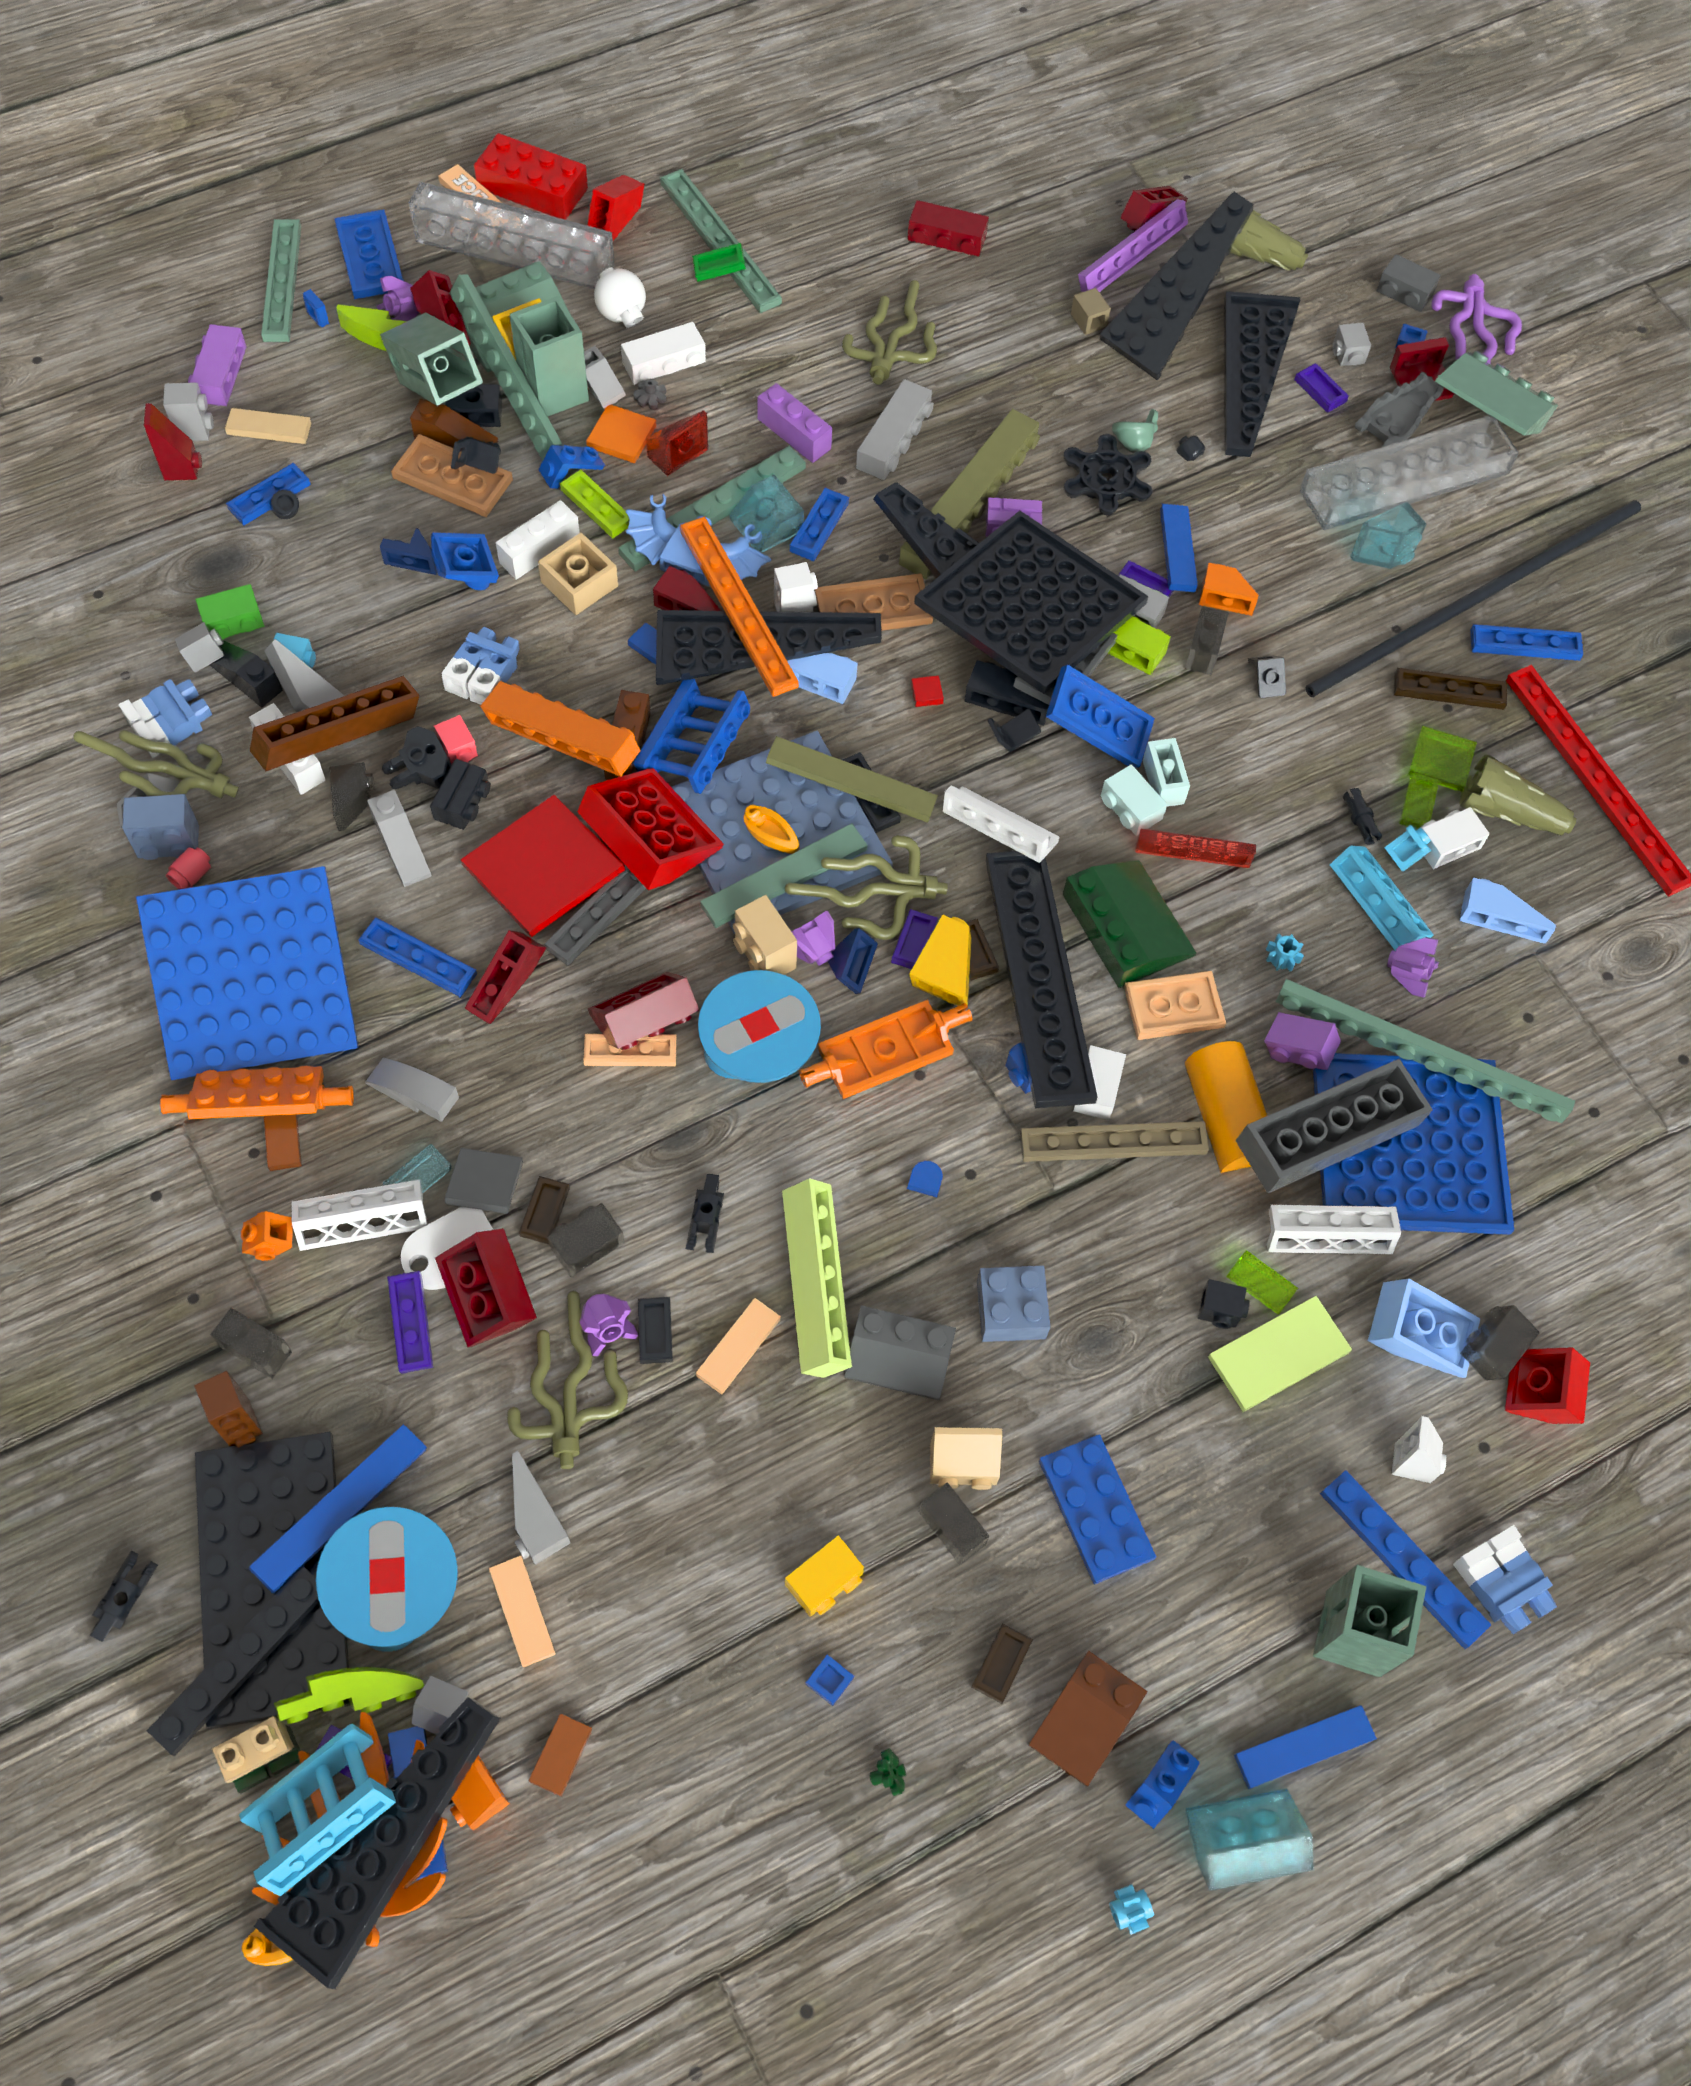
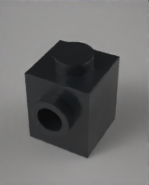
M1209 1279L1203 1288L1198 1319L1212 1322L1218 1328H1236L1241 1318L1246 1319L1249 1311L1250 1300L1245 1299L1247 1288Z

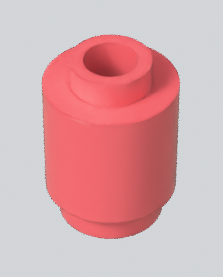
M188 847L168 867L169 872L166 874V878L178 889L192 888L211 868L209 864L210 857L198 847L196 849Z

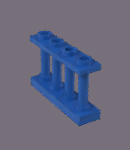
M695 679L683 680L633 763L637 772L654 768L657 772L664 771L688 777L694 792L701 794L705 786L710 783L716 767L724 759L725 752L730 743L735 740L743 721L749 716L750 704L745 692L738 690L730 702L703 696ZM699 706L725 712L719 723L691 717ZM685 728L712 733L706 745L679 739L680 734ZM673 749L699 755L693 767L665 760Z

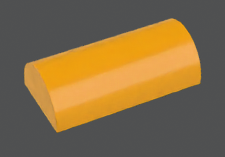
M1237 1041L1215 1043L1191 1054L1185 1061V1067L1203 1121H1205L1206 1130L1220 1172L1223 1173L1251 1167L1235 1140L1248 1124L1268 1115L1243 1044Z

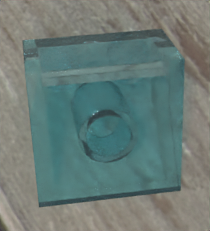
M772 475L749 488L729 514V519L743 536H745L746 526L753 524L755 529L750 532L749 536L754 537L761 531V541L756 544L750 543V545L755 550L763 553L797 534L804 522V510L778 478Z
M1406 501L1364 522L1350 557L1356 562L1392 569L1400 564L1405 565L1414 558V552L1422 539L1426 523Z

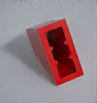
M623 174L594 188L585 238L605 247L610 246L641 208L645 184Z

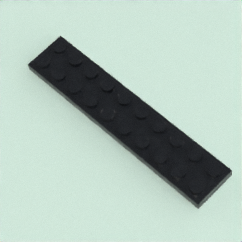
M1018 851L987 853L985 861L1034 1107L1036 1109L1096 1104L1098 1096L1046 857L1039 863Z

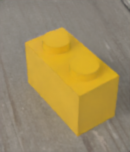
M838 1535L785 1577V1586L809 1617L816 1612L822 1615L836 1603L833 1599L843 1590L847 1594L850 1593L863 1581L860 1576L863 1575L864 1566Z

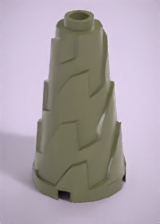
M1253 210L1243 230L1236 237L1230 253L1240 257L1243 255L1261 263L1267 262L1288 271H1295L1297 267L1302 269L1309 255L1304 253L1306 248L1303 247L1302 243L1280 231L1281 228L1260 217L1261 214Z
M1488 754L1484 755L1474 769L1477 772L1474 776H1469L1460 797L1459 804L1464 809L1471 807L1474 812L1488 817H1497L1519 826L1525 825L1559 836L1564 833L1569 834L1577 821V818L1573 817L1574 811L1545 793L1541 787L1521 777L1517 771Z

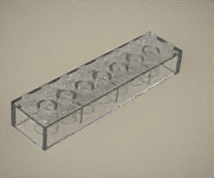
M421 181L408 202L415 240L422 244L516 269H521L540 261L553 279L594 290L597 281L601 278L600 274L608 268L613 267L615 269L612 232Z
M1489 415L1307 469L1300 492L1322 529L1326 530L1508 475L1519 452L1498 420Z

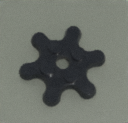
M1103 434L1098 438V449L1095 452L1086 453L1076 447H1070L1065 450L1064 460L1066 464L1079 472L1076 477L1068 479L1064 483V490L1068 497L1076 498L1086 494L1089 498H1097L1099 500L1100 512L1103 515L1110 516L1118 509V500H1122L1127 496L1144 502L1152 495V487L1137 477L1138 472L1147 469L1151 464L1152 458L1147 452L1138 451L1131 455H1124L1118 451L1117 439L1111 434ZM1110 473L1113 477L1107 481V478L1101 474Z

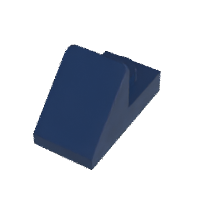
M418 528L415 529L410 544L400 540L383 538L380 550L384 564L437 575L431 548Z

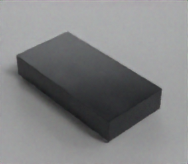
M670 1297L638 1299L640 1364L673 1362Z

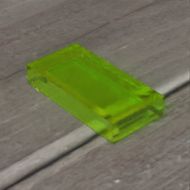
M1411 773L1399 824L1405 826L1412 825L1419 829L1425 823L1431 821L1439 780Z
M1247 1250L1226 1276L1238 1286L1247 1288L1246 1292L1278 1315L1298 1290L1297 1286Z

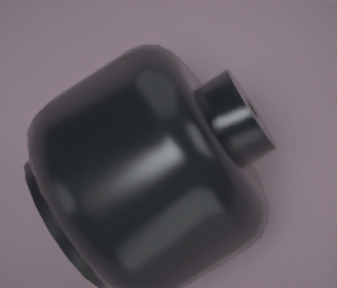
M1186 435L1179 441L1180 445L1177 448V453L1185 460L1194 461L1204 454L1205 445L1198 436L1192 435L1188 438Z

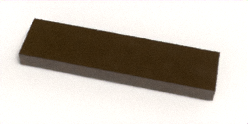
M1397 667L1395 671L1394 696L1504 710L1507 706V682Z

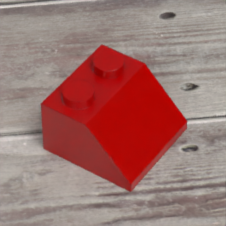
M1573 1347L1512 1350L1505 1411L1551 1424H1583L1590 1362Z

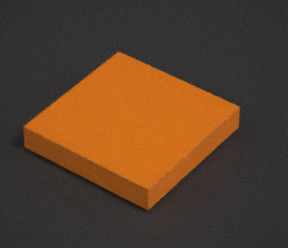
M610 404L605 408L586 440L587 447H592L596 451L635 464L657 426L656 419Z

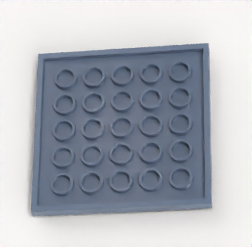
M818 731L791 740V742L832 756ZM770 749L716 769L712 774L710 783L705 786L701 794L694 792L689 780L672 786V789L724 843L722 849L698 864L713 894L791 855L770 848L752 836L744 823V811L749 805L766 807L782 816L796 833L800 844L799 850L853 824L867 843V850L851 859L862 854H875L888 861L893 868L891 859L854 795L767 764L766 760ZM867 865L855 871L830 869L803 884L828 886L841 891L882 873L872 865ZM785 892L770 901L777 912L782 915L823 897L790 895ZM735 919L729 921L728 924L731 927L733 933L735 934V931L733 929Z

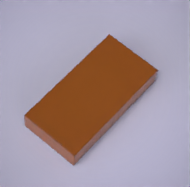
M297 1114L264 1116L269 1170L275 1171L301 1167Z
M560 1713L529 1778V1782L562 1797L593 1729Z

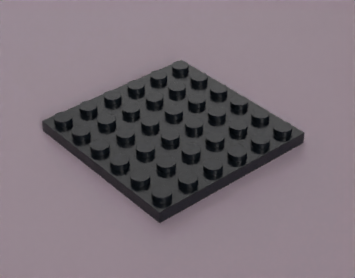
M1019 510L915 595L914 604L1045 694L1056 684L1061 667L1068 664L1075 668L1147 604L1148 596Z

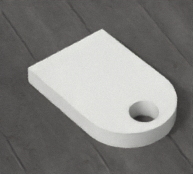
M460 1207L412 1233L405 1241L401 1251V1264L404 1272H414L411 1270V1264L416 1259H426L428 1266L425 1270L421 1271L424 1289L438 1290L445 1288L435 1257L476 1232L493 1230L483 1211Z

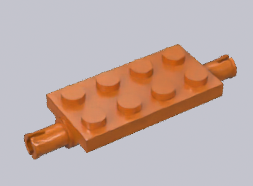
M925 1000L818 1043V1051L823 1061L799 1069L801 1081H805L803 1085L805 1088H808L815 1083L830 1078L834 1081L842 1098L845 1099L953 1055L954 1048L948 1039L947 1033H949L951 1028L971 1022L970 1009L966 1011L968 1008L966 1003L945 1012L935 1011L932 1009L929 1001Z
M322 1066L271 1067L268 1069H237L219 1072L207 1070L196 1074L192 1091L189 1094H162L160 1107L162 1114L187 1113L188 1119L317 1113L318 1109H325L326 1106H353L354 1092L352 1086L325 1088L323 1085L324 1073Z

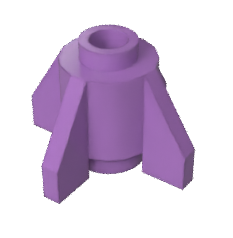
M393 276L380 278L383 291L389 292L383 296V304L376 305L377 309H385L389 311V315L396 316L391 318L392 320L409 321L415 318L419 312L410 289L412 285Z
M828 911L823 912L802 927L791 931L797 939L798 958L809 964L816 962L818 966H821L834 957L831 953L836 949L834 920Z
M1421 938L1398 946L1396 951L1392 950L1389 955L1387 966L1391 968V974L1412 995L1423 998L1426 996L1428 982L1421 980H1429L1433 969L1438 968L1439 962L1435 961L1434 957L1429 956V954H1435L1438 939Z
M596 1294L591 1296L584 1304L579 1323L583 1331L587 1332L588 1345L591 1347L592 1356H598L606 1346L605 1343L613 1342L621 1336L629 1339H636L639 1334L635 1326L626 1319L631 1312L626 1301L608 1294Z

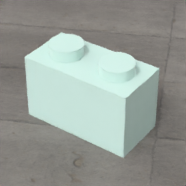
M1176 738L1148 742L1143 757V764L1149 784L1167 803V807L1184 804L1190 784Z
M1132 764L1104 781L1101 792L1104 804L1108 808L1113 809L1119 816L1123 826L1130 829L1135 836L1163 820L1167 803Z

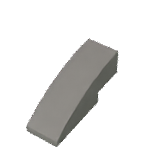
M382 1058L365 1081L367 1085L418 1113L421 1110L440 1122L443 1121L459 1099L456 1087L422 1070L387 1058Z

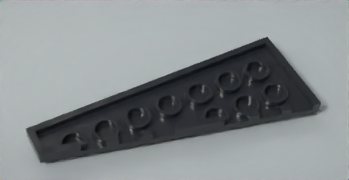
M1233 191L1100 333V340L1158 380L1167 361H1170L1177 343L1181 341L1187 325L1194 318L1209 291L1211 282L1219 273L1221 264L1225 257L1229 255L1236 237L1241 233L1253 212V204Z
M1226 291L1224 297L1225 455L1251 457L1299 307L1300 297Z
M468 1697L438 1728L440 1732L423 1750L419 1749L411 1757L412 1762L397 1778L392 1777L387 1782L386 1787L393 1792L396 1803L302 1878L289 1892L286 1891L277 1899L279 1903L264 1919L259 1918L254 1927L326 1988L336 1989L490 1737L500 1717L476 1700Z

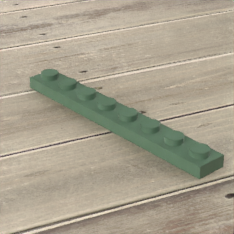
M468 274L458 275L450 291L452 300L455 302L487 363L490 365L543 461L550 446H562V442Z
M789 445L666 520L677 528L680 523H687L696 520L698 516H704L710 519L713 525L805 470L806 462ZM632 539L618 547L619 555L636 572L651 562L645 555L635 551V541Z

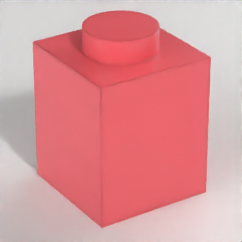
M460 715L434 725L435 734L451 764L456 759L469 762L478 756L475 740Z

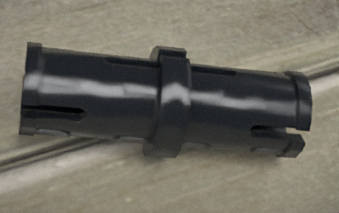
M1359 788L1350 789L1353 797H1350L1348 791L1343 795V799L1346 801L1352 814L1350 818L1353 824L1358 826L1364 843L1367 845L1374 844L1372 836H1375L1376 840L1379 841L1382 838V834L1373 819V810L1367 807Z

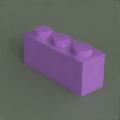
M210 324L207 334L202 338V349L200 355L197 354L195 358V369L193 374H190L188 383H198L201 394L206 395L207 404L227 406L246 350L241 328Z
M776 383L758 396V420L810 462L814 463L831 450L832 427Z

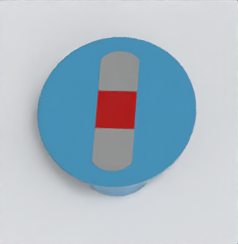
M765 970L738 973L722 981L705 999L698 1020L699 1037L704 1049V1058L709 1068L725 1078L755 1083L780 1080L799 1070L814 1052L821 1030L820 1014L810 993L794 979L777 972Z
M382 1507L368 1510L344 1523L325 1545L316 1573L318 1599L328 1620L343 1635L378 1651H397L408 1646L416 1638L430 1630L445 1614L456 1589L457 1560L452 1544L446 1534L435 1522L425 1515L400 1507Z

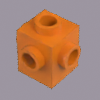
M264 1211L243 1222L241 1230L242 1253L254 1255L257 1260L269 1261L273 1260L275 1256L291 1249L292 1217Z

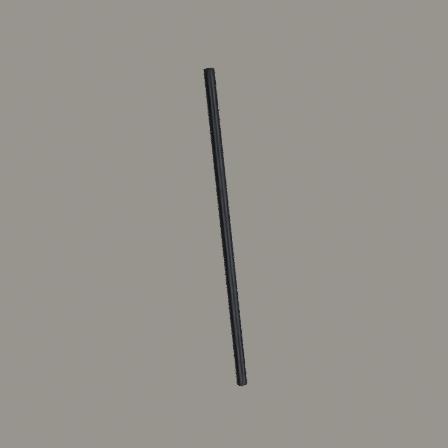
M1637 500L1631 501L1306 685L1307 694L1312 698L1639 513L1641 511V504Z

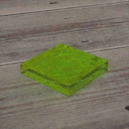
M1422 726L1408 775L1463 792L1477 742Z

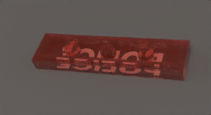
M1140 829L1135 852L1250 868L1256 853V844Z

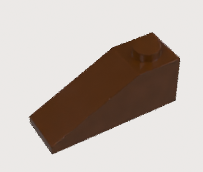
M420 398L410 417L414 439L420 434L451 448H454L455 442L466 437L486 443L489 441L498 443L496 436L442 404L436 406L430 401Z

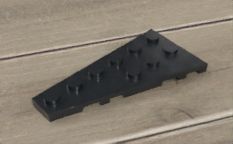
M897 482L878 492L873 498L935 578L939 577L979 544V542L960 528L955 530L944 522L946 518L941 514L937 513L935 515L925 508L922 500Z

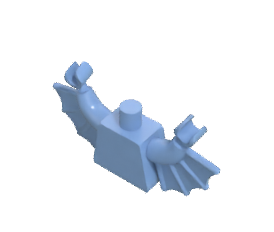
M653 494L650 496V506L655 510L653 513L632 509L626 510L630 520L626 533L633 537L636 552L645 555L651 562V565H655L660 559V570L666 571L669 566H672L678 570L686 571L698 583L709 586L708 580L680 532V525L684 523H680L675 528L666 520V513L663 510L666 506V496L662 494L663 502L659 505L653 502ZM706 518L707 521L709 522L710 526H711V525H712L711 520L708 519V518ZM753 524L746 526L744 537H740L732 543H720L741 580L752 576L757 577L760 567L771 561L770 557L749 546V543L756 544L762 539L761 531L754 537L749 536L750 532L755 529Z

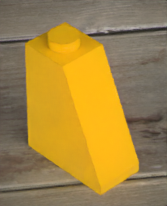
M942 915L909 973L913 987L956 1006H960L963 1003L968 1005L971 934L970 928L964 920L958 917L949 918Z

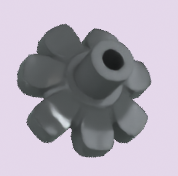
M647 379L645 382L641 381L638 383V390H634V399L638 400V404L642 407L649 404L651 410L657 409L658 403L663 404L666 402V395H664L666 394V387L664 385L658 386V382L653 379Z

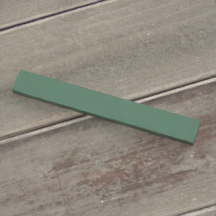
M682 169L660 177L662 187L711 250L739 243ZM743 248L746 269L729 274L759 313L781 305L782 297Z

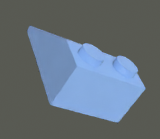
M1409 1278L1383 1282L1368 1341L1393 1355L1460 1378H1465L1480 1318Z

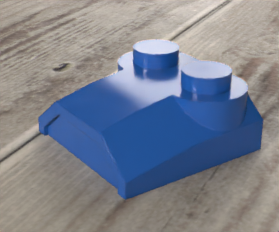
M431 534V552L439 576L445 579L464 581L474 590H485L489 587L490 583L497 582L499 574L485 534Z

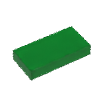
M741 243L692 256L695 277L698 282L746 269Z

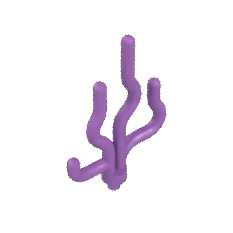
M1477 274L1469 276V280L1464 283L1463 292L1441 290L1433 296L1432 309L1434 311H1439L1442 308V300L1464 303L1463 310L1456 313L1451 318L1449 324L1450 333L1456 343V360L1466 353V339L1460 328V323L1467 320L1472 315V312L1474 331L1487 346L1483 354L1489 358L1487 360L1489 364H1491V359L1496 354L1497 342L1484 326V314L1510 322L1512 327L1506 333L1505 353L1512 355L1515 352V339L1520 334L1522 328L1521 319L1515 312L1491 306L1485 301L1484 282L1479 279Z

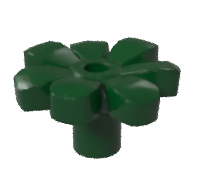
M890 1748L881 1751L882 1760L877 1761L878 1770L870 1772V1780L874 1786L883 1784L884 1788L890 1787L892 1795L897 1796L905 1790V1781L902 1777L907 1776L904 1764L898 1765L899 1758Z

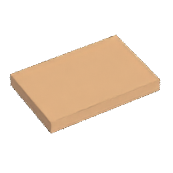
M1212 971L1126 982L1124 985L1137 1040L1225 1028L1226 1020Z

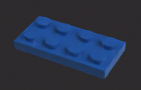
M384 209L334 218L354 299L388 293L389 291H383L380 278L393 276L403 281Z
M1068 664L1060 669L1046 717L1123 764L1127 766L1132 764L1135 769L1141 766L1155 719Z
M1100 1434L1039 1459V1464L1094 1585L1155 1560V1552Z

